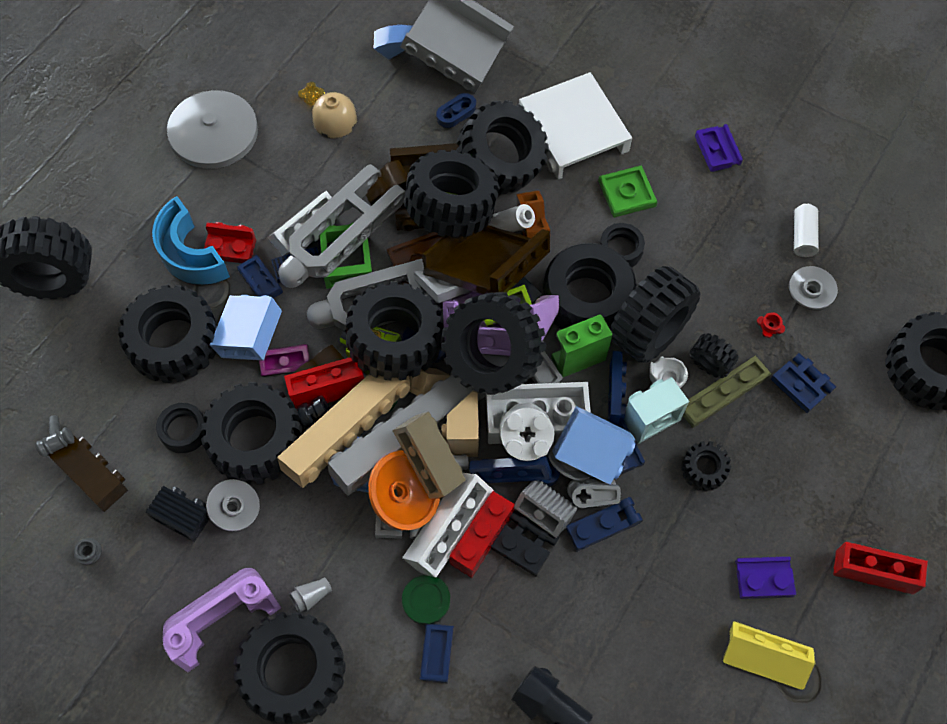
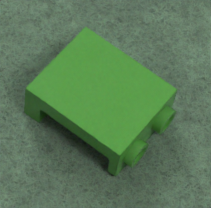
M597 315L557 331L556 337L562 349L553 353L551 358L563 378L606 360L613 334L602 315Z

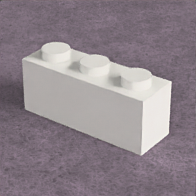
M327 191L319 195L267 237L282 256L290 252L289 237L332 198Z

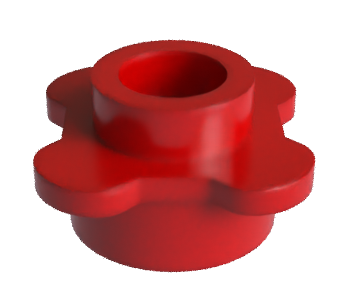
M768 313L764 317L760 316L757 319V324L761 326L762 334L766 338H770L776 333L782 334L785 331V326L782 325L783 320L777 313Z

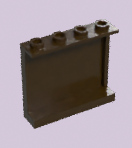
M488 225L482 231L476 234L473 232L468 237L462 235L458 238H451V236L445 235V237L441 238L423 253L424 275L482 295L497 292L507 293L550 252V231L541 229L536 235L529 238Z

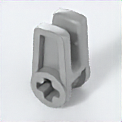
M589 478L584 481L573 479L567 487L568 495L579 508L618 504L620 502L621 491L619 485H616L615 480L610 485L599 479Z

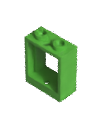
M353 223L341 226L330 225L320 234L321 253L328 248V242H334ZM368 238L362 243L365 264L337 267L330 275L324 277L326 289L332 288L335 282L372 272Z

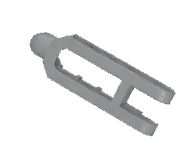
M371 164L367 165L289 237L290 256L281 264L278 271L281 283L288 288H294L302 284L309 276L321 278L330 275L402 206L405 199V190L395 185L372 206L368 205L362 198L368 193L367 190L376 182L378 177H381V171ZM354 207L363 214L320 255L312 256L305 250L312 241L316 242L319 239L318 236L327 227L333 226L335 220L346 210L349 211Z
M422 259L335 282L326 300L315 302L308 308L307 319L309 324L316 329H324L335 325L345 331L347 312L343 310L342 299L358 294L362 296L364 290L370 287L374 289L377 284L390 285V282H397L398 284L406 280V282L412 285V288L416 289L418 287L421 289L420 285L415 281L414 272L423 271L424 273ZM435 301V305H438L439 308H442L443 302L437 303ZM396 321L383 322V323L377 325L376 327L381 326V325H385V324H388V323L396 322Z

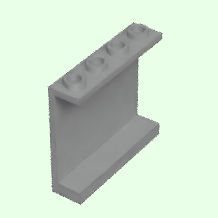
M429 0L409 33L407 32L400 47L408 54L424 61L426 65L437 69L447 78L458 82L465 89L476 93L514 26L473 0Z

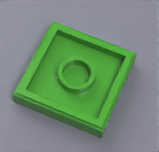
M642 165L599 176L598 181L613 218L657 206L658 202Z

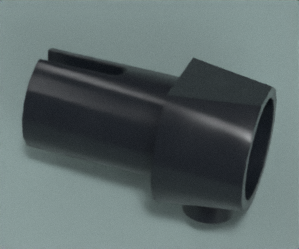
M534 666L511 698L531 720L537 715L548 724H589L593 718V714L557 688L560 680L553 677L546 668Z

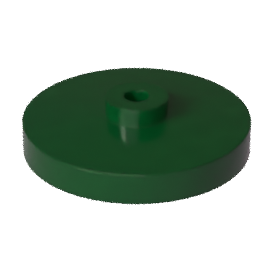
M428 575L418 576L406 585L402 594V605L406 615L418 624H434L440 621L447 614L450 607L449 589L437 577Z

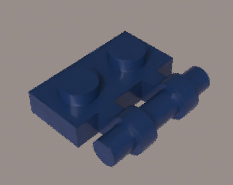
M798 353L793 358V361L799 366L796 367L789 361L772 376L771 380L808 414L826 397L821 388H824L830 394L836 386L830 381L831 378L826 373L822 374L813 366V361L809 358L806 359ZM805 372L815 380L814 383L804 374Z

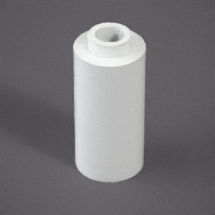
M522 204L493 214L489 225L509 232H516L531 227L535 221V214L530 206Z
M802 204L794 210V253L800 257H811L819 251L818 209L811 204Z

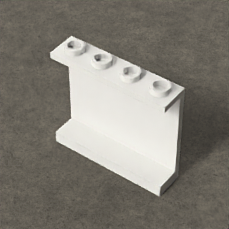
M591 72L519 99V104L524 106V110L527 112L531 111L534 114L535 120H539L543 125L541 128L542 132L545 131L548 138L545 143L549 145V152L546 154L548 157L547 166L551 173L554 172L557 179L562 178L564 167L614 147H617L621 154L630 150L632 137Z

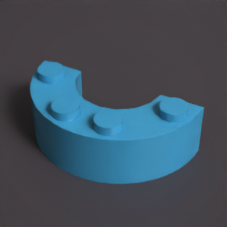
M178 196L171 199L158 213L152 231L155 248L164 266L176 278L192 284H213L229 278L230 275L226 265L213 246L205 249H192L184 245L185 237L195 226L188 210Z

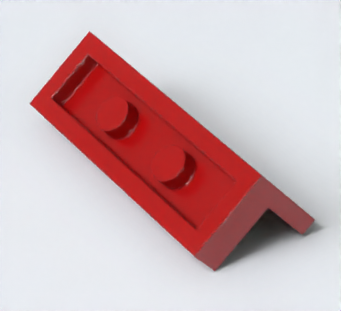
M349 357L284 376L289 397L297 409L299 405L303 403L309 404L320 395L325 398L327 403L342 399L364 379V375L358 367V362H353L352 358Z

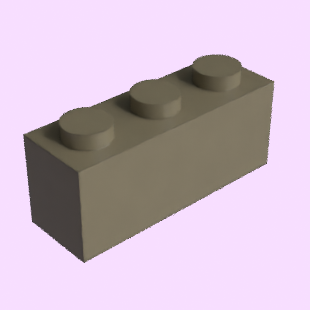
M429 411L413 416L392 430L429 499L444 497L466 481L460 465L455 461L450 451L449 444L442 437L437 427V422Z

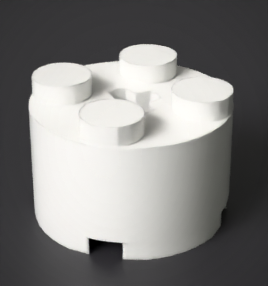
M530 403L517 404L508 410L500 421L499 431L504 448L511 456L519 460L531 461L543 457L549 452L554 440V428L548 415L538 406ZM525 427H529L532 431L528 436H523L522 432L525 431Z

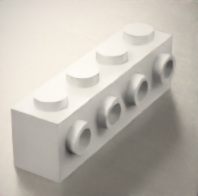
M463 473L466 481L442 498L432 519L424 525L403 556V559L419 573L435 578L438 576L491 492L494 491L477 474Z

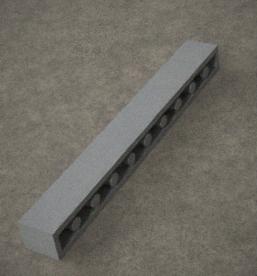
M482 354L487 361L496 366H504L510 357L506 355ZM452 374L444 381L439 380L425 395L419 394L408 407L398 409L394 412L391 419L374 426L371 433L367 436L354 440L350 448L343 453L340 451L334 454L328 463L330 476L345 494L349 496L369 481L374 466L382 457L391 452L403 450L392 430L413 416L428 411L436 420L437 427L440 430L442 424H447V414L473 391V386L466 388L460 383L462 379L460 377L454 378ZM485 392L478 393V401L486 396Z

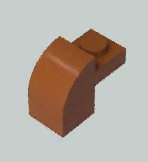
M540 191L516 194L517 206L526 204L533 209L535 214L534 224L529 228L521 230L522 235L532 238L541 229L550 231V227L545 219L544 200Z

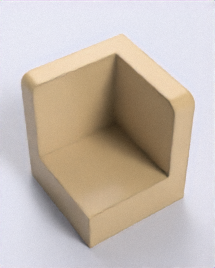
M429 368L426 371L421 369L420 375L414 378L411 376L409 391L417 396L419 394L425 395L439 380L444 381L450 375L436 368Z

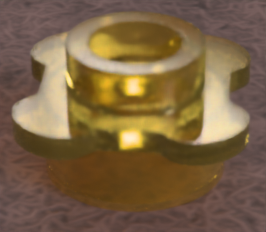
M314 82L307 83L306 87L298 92V96L304 98L305 103L308 105H314L325 94L324 89L315 86Z

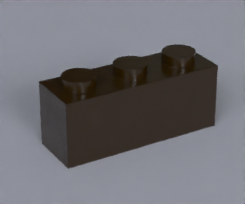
M74 436L73 444H68L67 447H63L53 454L49 453L48 456L105 512L128 491L122 484L126 479L116 469L110 472L106 468L109 464L99 452L94 456L89 451L92 446L82 436L79 439Z

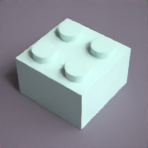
M672 377L665 381L660 379L654 382L649 390L643 393L638 391L629 397L624 421L639 444L679 422L689 400Z

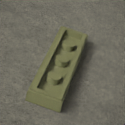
M755 355L731 371L727 377L720 378L688 399L689 403L683 417L694 428L768 379L771 373Z

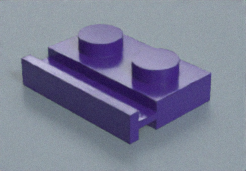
M727 124L719 128L715 126L696 131L695 138L710 172L730 168L735 164L741 165L743 161L742 156Z
M737 558L735 563L738 571L740 599L794 597L796 590L793 571L790 566L791 558Z

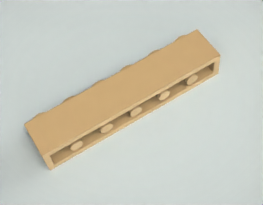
M370 374L366 376L277 457L281 471L302 488L308 483L314 482L320 472L328 465L329 460L334 454L343 451L345 448H350L352 442L357 439V436L361 435L364 431H368L382 414L384 415L390 411L392 405L399 398L407 395L410 390L409 376H407V380L400 381L398 378H392L389 381L384 380L383 376H378V378Z

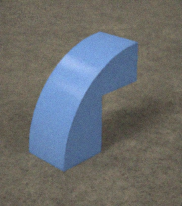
M393 25L375 31L374 49L388 60L405 51L400 47L407 32L409 33L413 26Z

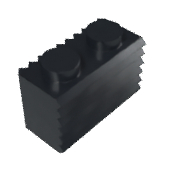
M162 486L161 490L158 491V495L152 500V504L146 509V514L157 523L195 542L210 519L207 514L206 503L198 498H195L193 501L185 497L187 494L175 486L172 489Z

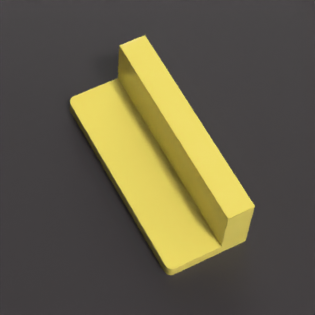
M733 621L730 629V642L723 657L725 664L801 690L805 688L815 665L813 648Z

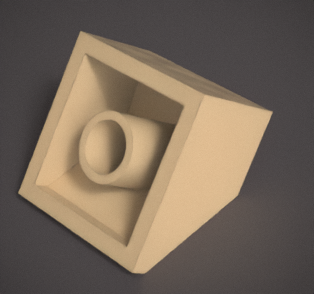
M472 391L447 414V424H442V437L449 444L452 455L466 454L467 457H478L477 392Z

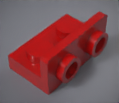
M221 222L206 224L205 228L208 235L204 249L213 246L222 260L228 262L244 263L252 258L256 244L252 228L245 225H226Z

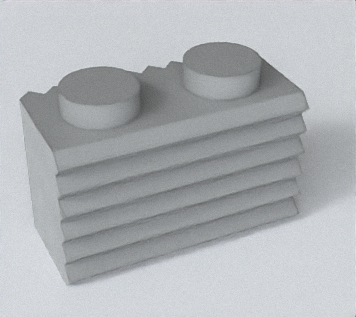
M539 480L532 481L521 492L515 503L517 511L555 538L566 528L578 509L576 505L573 506V503L565 499L564 496H560V493H556L555 490H552L551 487H548L547 484H543Z

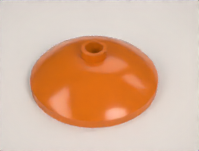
M403 450L391 452L382 457L371 472L368 486L370 502L377 516L385 524L397 530L408 531L420 528L432 519L437 511L440 498L429 499ZM394 489L398 492L397 497L395 496Z

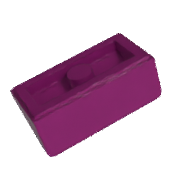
M308 344L268 349L264 360H259L261 376L295 372L303 364L310 361Z

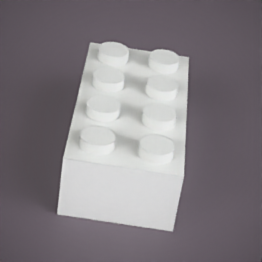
M588 382L522 384L504 393L486 394L488 444H503L499 431L500 421L508 410L521 403L534 404L548 415L554 428L553 442L557 441L576 406L591 413ZM525 427V431L522 432L523 436H528L532 431L529 427Z

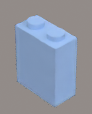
M248 295L229 296L210 346L221 358L264 360L282 310L272 297L266 295L261 297Z
M576 406L552 452L556 459L611 485L613 479H617L620 476L625 457H629L635 448V438L630 432Z

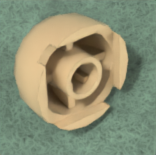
M331 92L322 95L315 102L312 109L314 127L317 132L327 134L329 138H340L349 134L354 124L356 125L357 123L355 106L342 93Z

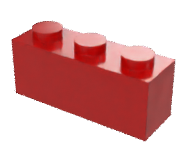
M492 491L450 554V565L472 578L491 550V546L501 530L509 522L515 504Z
M845 542L836 550L834 576L913 595L926 586V560L850 542Z

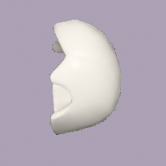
M661 356L655 363H650V380L652 384L660 379L665 381L672 377L679 388H681L688 379L687 368L682 361L674 357L664 358Z

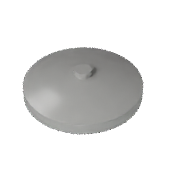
M205 91L187 98L176 107L168 121L167 135L173 151L182 161L199 168L215 169L237 162L251 150L257 139L258 123L252 107L240 96L226 91Z

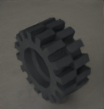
M711 333L702 334L689 353L691 354V359L695 360V365H700L699 368L702 371L705 369L707 374L710 375L712 373L714 377L719 376L720 378L729 375L738 362L739 355L736 354V349H731L732 345L730 343H725V339L722 338L720 340L717 335L714 334L712 336Z
M701 441L699 445L695 443L691 449L689 448L682 461L681 471H684V479H689L687 483L690 486L694 483L696 485L695 489L699 490L700 487H703V491H708L709 488L715 490L724 483L731 470V465H729L731 459L730 457L726 458L728 454L726 450L720 451L721 445L717 444L714 447L711 441L707 445H705V441ZM701 458L712 460L716 467L715 472L709 475L701 473L697 468V461Z

